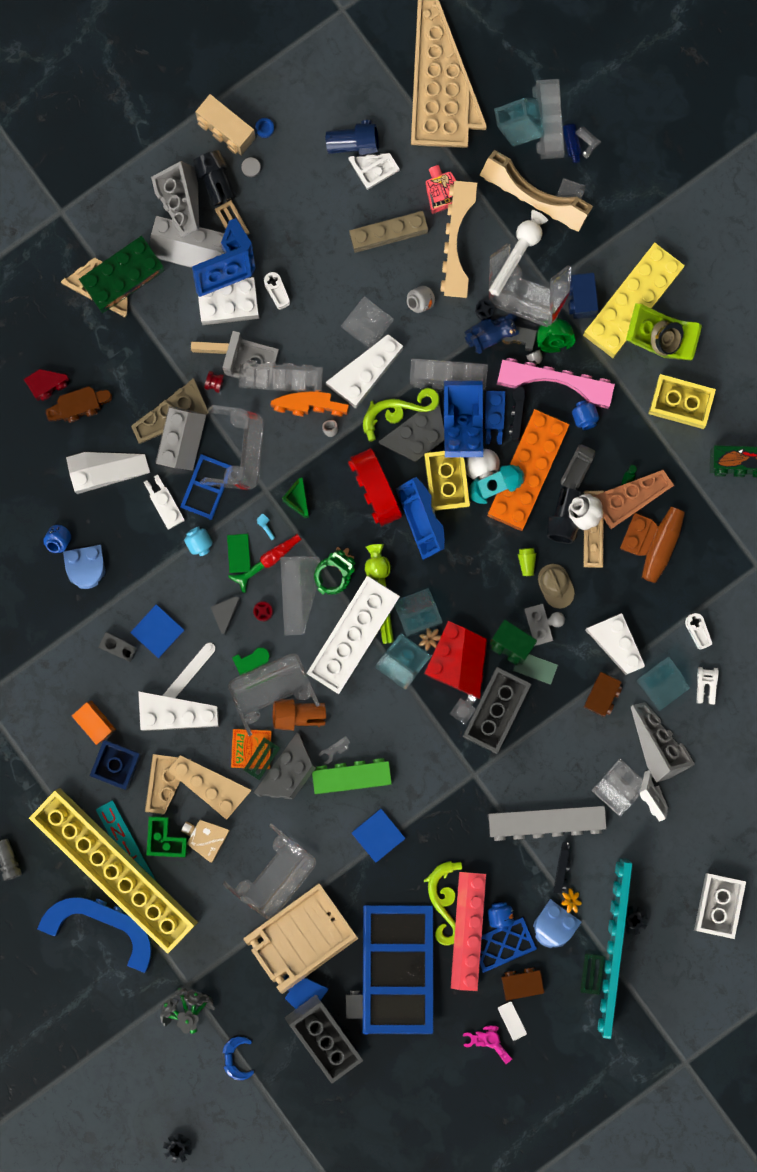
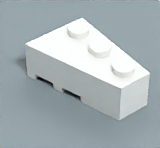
M622 613L586 629V632L590 634L625 675L645 667Z

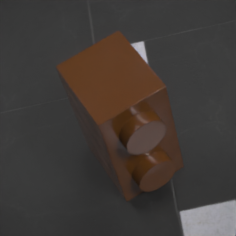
M600 672L583 708L602 717H605L606 714L610 715L614 707L612 701L614 697H619L623 688L620 686L621 681Z
M535 967L525 968L523 973L518 974L516 970L505 972V976L501 977L506 1001L544 994L541 973Z

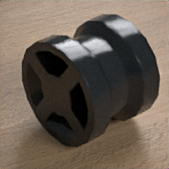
M486 299L479 301L475 309L476 316L480 320L491 319L494 315V304Z

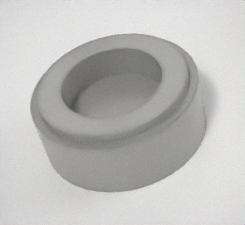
M250 157L242 162L241 168L245 176L255 177L260 173L261 166L257 159Z

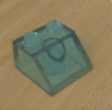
M400 634L384 653L375 668L406 690L431 658V655L403 634Z

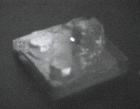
M364 296L343 322L341 328L367 348H371L386 332L394 319Z

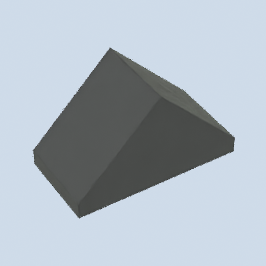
M233 597L211 607L218 627L224 635L240 601L238 597Z

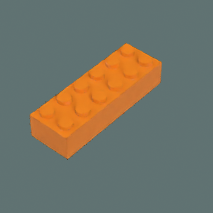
M534 409L510 465L519 466L524 472V483L513 492L507 489L496 494L488 512V517L523 531L569 424Z

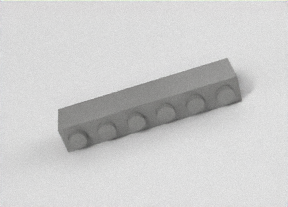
M605 806L488 814L490 837H494V841L506 840V836H513L514 840L525 839V835L533 834V838H543L545 833H552V837L564 836L563 832H571V836L583 835V831L590 830L591 834H601L602 829H606Z

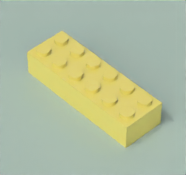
M654 243L589 325L583 336L614 358L627 342L626 337L635 303L643 304L653 309L682 272L685 265Z

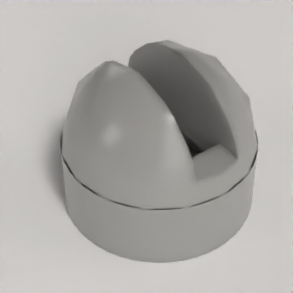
M540 350L526 355L527 360L536 365L537 363L540 364L543 359Z
M328 420L323 423L322 429L326 436L333 437L338 433L336 421Z

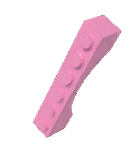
M512 358L502 360L497 385L516 389L532 382H557L575 390L588 403H593L596 407L605 409L610 407L615 384H611V381L608 379L600 378L598 381L593 380L592 376L581 374V377L575 376L571 371L562 370V373L556 372L555 368L548 366L538 368L536 364L525 362V365L517 363L518 360Z

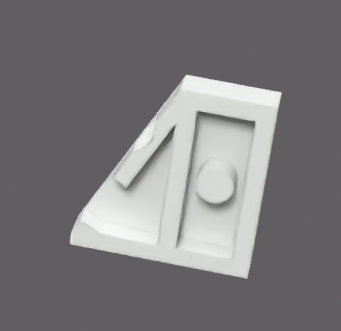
M390 153L362 157L350 156L348 158L367 190L400 171Z
M650 770L645 771L640 796L649 805L652 815L656 816L660 822L666 819L668 806L663 798L660 787H654Z

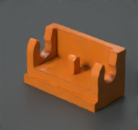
M93 701L86 702L72 715L96 745L103 742V740L117 730Z

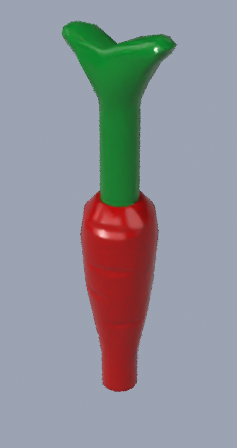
M296 534L291 539L264 553L260 558V562L250 568V572L240 575H228L229 579L240 584L242 592L246 593V584L249 578L264 567L270 568L275 565L302 539Z

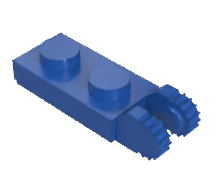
M486 391V444L491 442V430H498L497 442L498 445H502L505 391Z

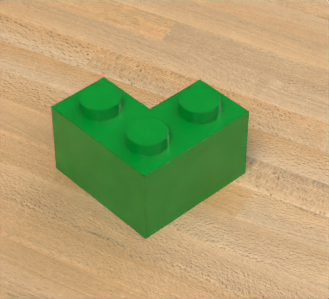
M149 817L146 856L186 858L188 838L169 837L170 818Z

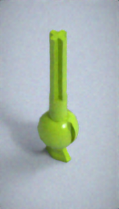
M384 544L366 546L371 554V558L365 563L366 575L386 587L385 578L391 572V565L386 557L381 556ZM390 614L381 626L383 644L394 642Z

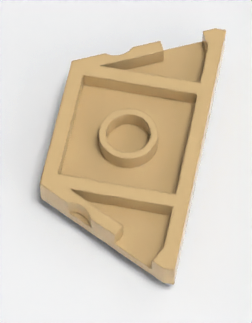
M93 258L84 267H80L68 278H64L61 283L91 299L80 283L79 278L101 264L102 261ZM128 297L110 308V310L126 318Z

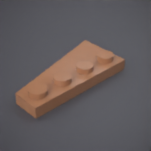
M661 470L593 497H597L601 501L603 518L612 529L673 487L674 484L664 470Z

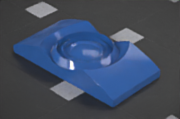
M417 477L412 478L396 488V492L421 557L424 560L444 549V528L436 518L435 511L431 506L432 495Z

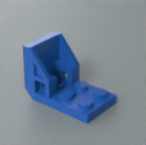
M237 218L228 222L222 238L221 246L224 254L192 266L196 292L199 297L249 278L256 269L252 243Z
M444 381L445 457H483V381Z

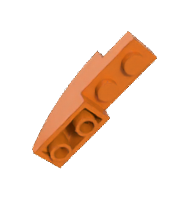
M324 392L288 394L272 400L270 404L274 411L285 413V410L292 411L293 415L301 417L304 414H309L310 407L315 412L324 413V410L332 412L331 415L343 417V414L347 415L349 408L347 404L332 402L331 394Z

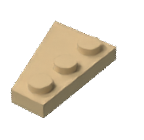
M152 754L145 812L165 814L180 783V780L168 771L169 767L178 757Z

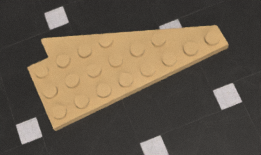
M418 0L411 145L468 148L469 129L486 130L485 120L439 0Z

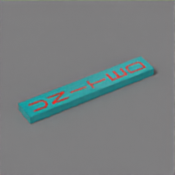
M112 800L97 808L96 812L109 836L156 881L114 801Z

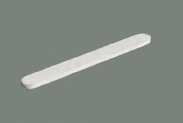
M207 643L162 696L176 698L215 652L214 644Z

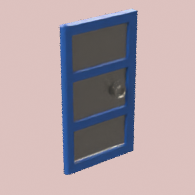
M363 906V1034H433V906Z

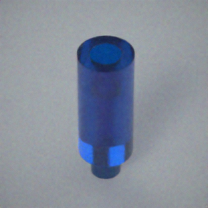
M575 124L565 125L562 127L568 157H572L573 163L580 162L579 155L582 152Z

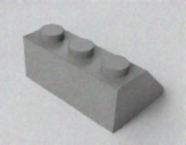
M169 406L156 464L193 470L206 414Z

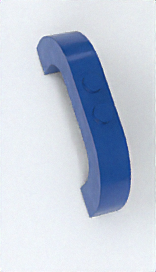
M75 897L54 904L42 917L37 930L52 936L58 935L62 923L72 914H83L123 930L129 935L133 945L132 954L127 966L143 973L147 972L152 957L150 936L128 914H125V911L115 905L114 908L106 906V901L96 898V901L87 898Z

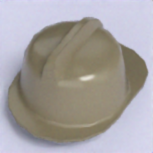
M549 564L541 569L538 575V583L548 604L559 609L570 605L574 599L575 592L566 570L557 564Z

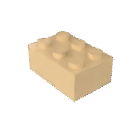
M211 94L195 111L198 125L205 131L209 129L213 133L212 136L219 142L224 141L228 145L227 148L234 154L238 152L242 156L256 139L254 129Z

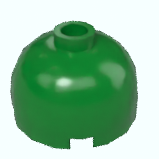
M552 317L539 326L537 332V344L543 352H561L559 348L566 346V349H569L576 341L573 328L569 322L557 317L553 323Z

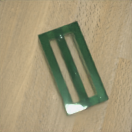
M263 738L245 766L244 771L260 780L280 747ZM264 744H268L262 756L260 757L255 767L251 771L249 769L250 766L256 759ZM271 747H273V753L269 757L268 761L262 768L259 775H257V769L263 762Z
M584 955L581 993L600 995L604 956ZM592 958L589 987L585 989L588 959ZM596 959H599L596 990H592Z

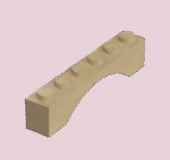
M496 150L489 156L480 173V176L485 178L486 181L494 183L501 187L502 190L518 197L519 200L529 203L535 209L543 211L550 215L551 218L564 223L570 229L578 232L593 208L592 205L578 197H557L538 190L519 174L510 158Z
M454 181V185L450 184L449 196H453L452 204H448L447 214L451 215V223L446 225V234H449V242H445L444 253L448 254L447 261H443L442 270L443 273H446V279L441 282V292H444V296L467 298L469 278L459 262L457 235L463 217L476 202L477 183Z

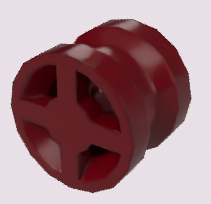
M209 371L204 389H213L215 392L220 393L224 375H216L214 372Z
M258 602L253 609V613L257 620L265 622L272 617L273 610L269 603Z

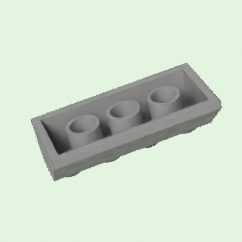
M156 216L149 247L159 260L192 268L194 265L224 254L221 246L224 233L199 227V230L186 237H182L171 219Z

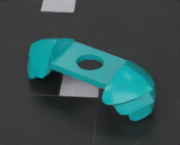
M505 465L500 468L499 472L480 481L476 478L469 487V498L476 503L487 504V498L507 489L513 492L524 483V472L519 466ZM490 480L497 482V489L494 491L489 489L488 483Z

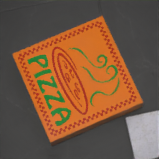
M233 729L231 768L270 769L272 731Z

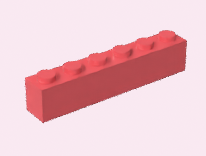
M459 872L451 977L452 989L478 991L486 874Z

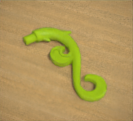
M431 388L421 390L417 397L419 403L422 402L424 397H430L432 403L426 407L399 399L383 400L376 404L371 401L363 419V430L367 434L368 440H376L374 425L378 420L374 419L379 412L386 408H394L395 412L391 413L390 410H387L385 417L388 422L395 424L403 419L404 413L402 408L419 412L435 410L439 404L438 393Z
M452 861L442 863L424 879V882H428V893L433 906L453 929V934L450 937L443 935V929L447 927L446 924H441L435 931L436 940L445 946L454 944L455 921L444 906H449L454 902L455 892L450 887H444L441 889L440 894H444L445 898L440 899L437 893V885L442 876L446 878L454 870H462L461 862L452 863Z

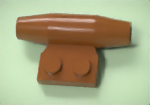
M670 507L659 526L653 520L634 513L620 549L637 556L646 555L641 578L652 583L657 582L667 566L678 541L685 512Z

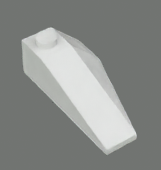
M83 452L66 457L69 474L76 494L150 473L145 454Z

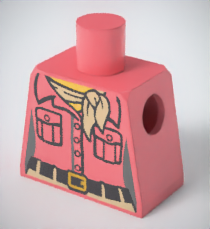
M439 165L429 169L432 179L427 180L425 184L432 214L448 208V204H452L453 196H449L450 184L454 185V181H456L451 172L442 174Z

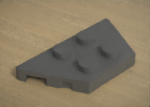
M440 404L433 411L417 412L378 443L399 455L407 457V459L413 462H417L425 453H429L444 441V426Z
M295 734L256 788L254 794L259 797H283L292 800L295 798L316 769L300 734Z

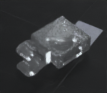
M469 695L466 701L460 698L450 712V715L466 725L476 710L472 705L477 698Z
M345 736L328 749L322 750L319 756L328 754L329 759L324 763L326 765L330 764L335 753L342 754L349 749L348 744H350V741Z

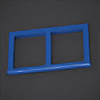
M201 454L180 508L212 520L233 466ZM203 460L228 469L220 490L195 481ZM193 484L218 493L210 515L186 506Z

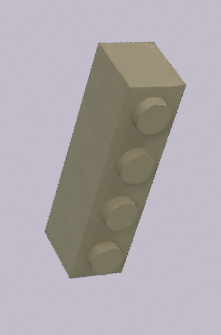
M423 211L349 230L354 253L428 233Z

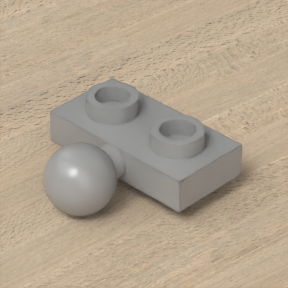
M544 604L525 608L531 635L537 640L535 646L554 641L550 626L561 627L565 623L564 615L560 612H555L550 618H547Z

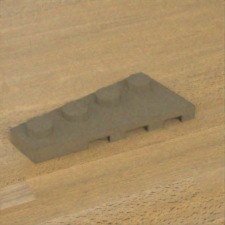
M194 378L131 426L139 444L162 435L169 406L206 415L209 414Z

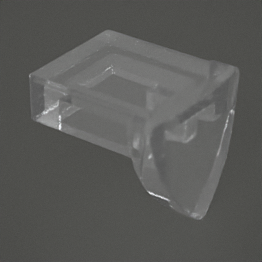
M580 127L576 134L589 145L583 154L587 159L601 141L585 127Z
M563 178L557 197H578L582 199L585 185Z

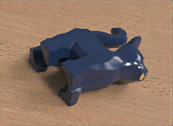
M513 311L506 317L482 320L464 332L467 345L469 347L475 346V351L480 354L483 349L499 343L503 338H512L518 335L519 331L514 324V321L518 319V313Z

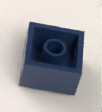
M594 273L571 275L570 281H567L566 292L571 296V300L568 303L569 315L573 314V319L596 317L598 303Z
M103 740L90 776L128 790L142 754Z

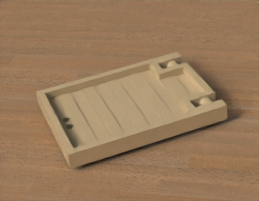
M317 884L243 939L248 946L252 945L253 949L251 951L270 979L279 984L277 989L283 994L355 942L358 937L322 886ZM260 937L264 939L261 943L258 942ZM288 974L289 978L285 980L283 976Z

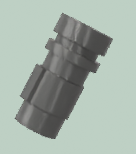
M9 839L0 840V864L2 867L0 871L3 872L2 877L4 881L22 875L21 869H18L19 863H16Z

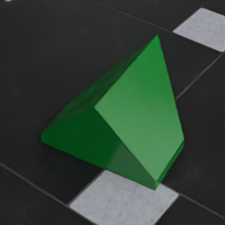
M298 478L282 497V500L304 518H308L303 478Z

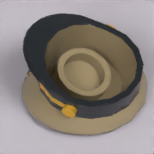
M660 321L654 326L651 333V344L657 354L666 356L675 353L680 348L684 334L682 325L677 322Z

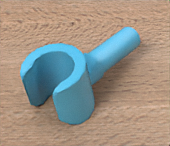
M261 514L257 518V523L273 540L275 536L266 525L270 520L264 514Z

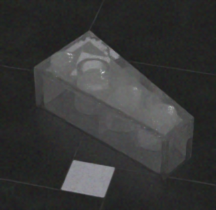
M246 360V363L240 364L239 388L288 392H319L322 390L323 367H313V365L294 366L292 363L276 365V362L257 364V361Z

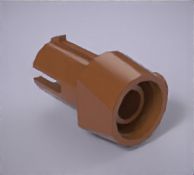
M280 699L273 702L274 729L294 731V726H325V703H295L294 699Z

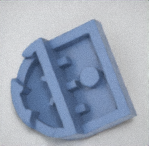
M101 545L63 551L67 576L70 582L79 588H93L105 576Z
M550 899L534 921L535 937L545 947H561L573 936L581 921L572 914L567 913L565 909Z

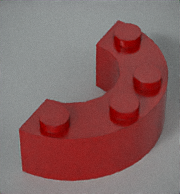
M370 448L350 457L351 460L348 461L352 472L356 471L358 475L356 480L359 486H364L366 493L363 495L367 504H371L374 513H372V517L375 523H380L382 527L402 518L395 497L373 450Z

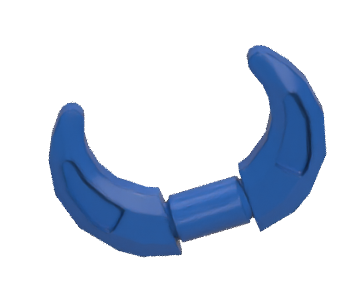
M245 1037L230 1039L225 1044L222 1052L225 1053L226 1066H223L225 1072L235 1080H245L254 1074V1071L241 1072L233 1065L232 1053L237 1046L244 1043H252L251 1040Z

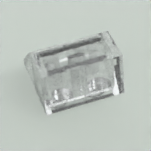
M619 759L591 791L615 813L621 816L639 797L643 779Z

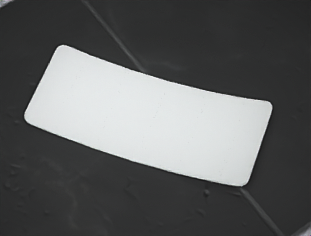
M510 1001L498 1007L512 1040L514 1041L525 1036L527 1033L512 1002Z

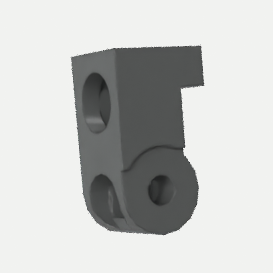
M516 326V329L519 331L518 335L502 339L506 344L518 343L526 345L525 350L533 352L537 331Z
M105 632L98 647L131 662L137 650L136 647Z

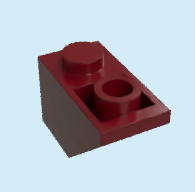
M42 369L24 379L37 401L48 399L52 396L51 393L53 391L64 389L70 381L65 374Z

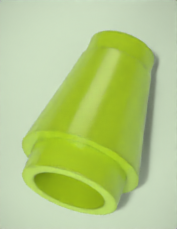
M534 548L519 549L518 558L523 576L534 575L537 554Z

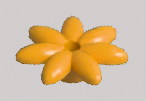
M569 888L568 894L562 893L565 900L561 904L567 905V913L571 912L572 909L577 913V906L582 905V902L576 900L579 897V893L574 894L573 890Z

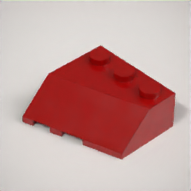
M448 621L424 674L481 699V683L483 682L482 674L487 639Z

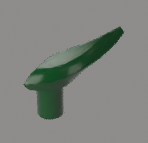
M631 465L623 476L621 486L634 481L637 470L636 466Z

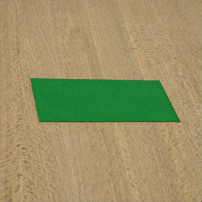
M248 534L227 535L229 573L250 572Z

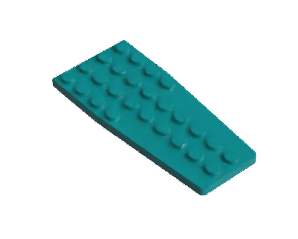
M620 858V862H616L615 866L618 880L613 883V893L616 897L615 901H611L610 912L613 915V920H609L608 925L611 941L608 940L607 944L609 959L605 961L604 970L607 976L606 979H603L602 991L604 999H601L600 1003L602 1018L598 1020V1030L602 1037L606 1039H611L632 870V863L625 858Z

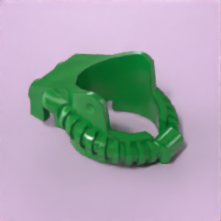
M337 549L334 553H330L328 559L322 560L315 569L314 579L316 586H318L317 591L323 595L325 593L333 595L344 591L349 585L351 574L355 571L354 565L356 563L354 559L347 557L342 550ZM327 566L337 567L343 575L341 585L329 588L323 586L321 576L323 569Z

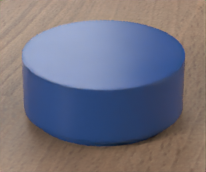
M268 118L259 119L255 125L257 135L262 138L270 137L274 132L273 122Z

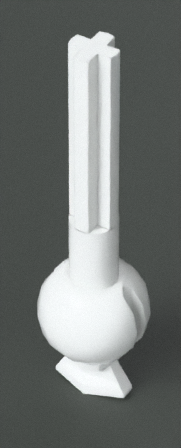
M532 210L531 220L524 221L518 226L516 231L518 242L489 289L492 295L499 296L527 247L534 246L541 240L542 229L540 225L548 221L542 213Z

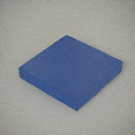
M155 605L130 633L157 658H160L185 630L158 605Z
M382 809L352 832V835L375 863L405 839Z

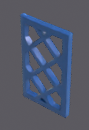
M523 918L514 921L513 925L508 926V930L504 931L507 933L503 943L492 939L494 934L500 932L497 929L482 935L481 940H488L484 951H480L483 954L482 957L480 956V966L483 973L537 950ZM521 923L523 927L522 934L519 935L510 931L512 926ZM509 934L520 938L516 949L505 945ZM522 939L529 941L532 947L525 951L518 950ZM490 942L501 946L498 956L486 953ZM504 947L515 951L513 956L509 958H500ZM485 955L496 959L493 965L485 968L483 963Z

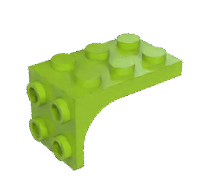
M635 303L626 341L657 354L651 344V333L654 326L660 321L677 322L683 327L682 344L675 353L661 357L680 360H692L694 358L702 328L700 323L677 320L643 304Z

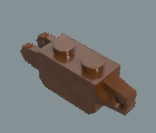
M86 387L59 396L58 404L46 409V415L49 422L63 419L72 423L80 420V416L87 415V417L98 414L97 411L101 410V405L111 402L112 395L109 390L95 392L93 388Z

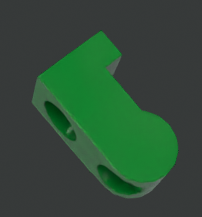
M257 648L253 654L242 659L239 654L232 657L240 676L265 665L270 658L269 652L265 648Z

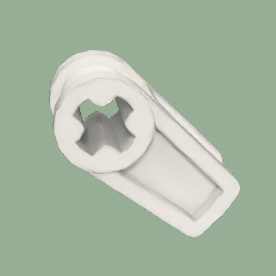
M275 272L268 273L264 278V284L279 310L286 308L290 305V300L281 277ZM270 278L277 280L275 286L269 284Z
M694 613L687 616L685 625L697 648L704 649L712 645L702 615ZM692 617L699 620L697 627L695 625L691 626Z
M698 667L696 703H703L705 684H709L708 703L715 704L718 668L709 670Z

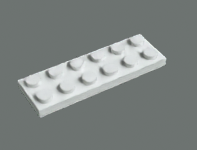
M367 576L306 674L340 694L400 596Z

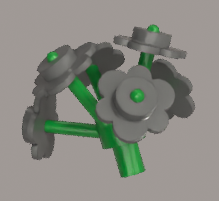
M180 988L175 991L170 1000L163 1004L160 1014L161 1023H163V1026H167L172 1019L179 1020L177 1027L181 1028L183 1033H196L198 1031L196 1023L199 1021L197 1015L205 1006L215 1010L213 1000L206 994L202 995V993L197 991H186V988ZM180 998H181V1001H182V1004H183L185 1013H184V1012L179 1013V1012L176 1010V1008H177L176 1006H177V1004H178V1002H179L178 999H180ZM187 1003L192 1005L191 1011L188 1009Z

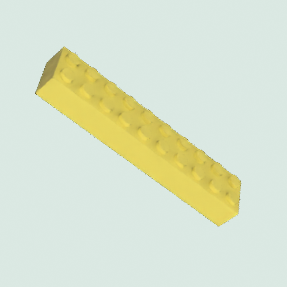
M61 788L55 790L30 816L29 819L167 953L172 951L197 925L198 922Z

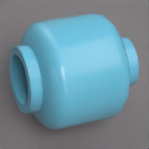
M196 527L186 533L187 536L184 541L191 554L203 556L210 552L209 548L212 546L213 541L206 529Z

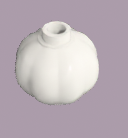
M483 449V457H467L465 459L466 474L473 480L476 478L482 480L498 472L500 467L498 455L490 449Z
M582 494L574 498L569 505V518L582 530L595 527L603 517L602 503L591 494Z

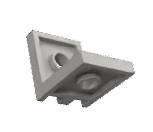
M233 331L222 367L224 374L269 387L279 349L243 340L239 332ZM253 358L260 359L261 365L258 368L251 367L250 361Z

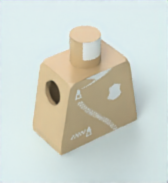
M199 820L197 826L186 821L181 832L190 836L187 845L206 860L213 863L230 830Z

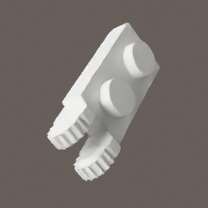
M156 475L154 478L157 485L161 488L160 491L154 493L148 481H145L144 484L150 493L152 502L169 530L185 520L167 487H164L161 479Z

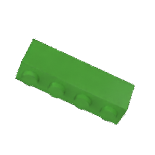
M384 758L374 759L371 764H366L365 761L354 762V766L348 767L346 763L335 764V768L327 769V766H318L316 771L312 773L315 794L392 785L389 761L385 762Z

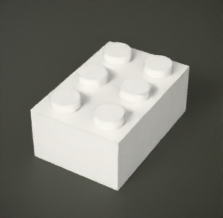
M254 277L246 278L204 296H198L202 325L259 319Z
M706 873L694 930L735 939L746 881Z

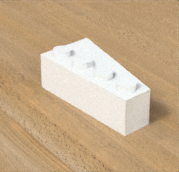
M389 334L330 378L326 382V386L354 408H357L402 352L403 345Z
M139 692L141 731L219 726L217 706Z

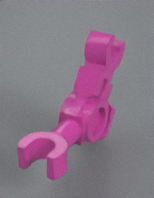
M489 1025L484 1027L483 1030H488L486 1033L476 1032V1035L466 1032L463 1034V1036L471 1038V1042L464 1044V1047H471L473 1044L482 1047L487 1046L492 1049L494 1048L505 1064L512 1060L500 1044L497 1026Z

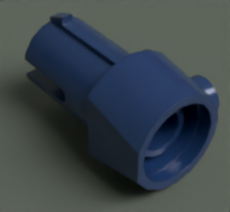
M371 120L361 121V124H356L355 129L326 131L325 139L328 154L358 151L360 155L379 151L377 126L372 124Z

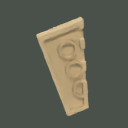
M181 755L168 769L170 773L226 820L251 792V789Z

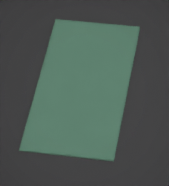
M529 654L522 665L519 663L517 666L515 665L513 671L551 685L558 665Z

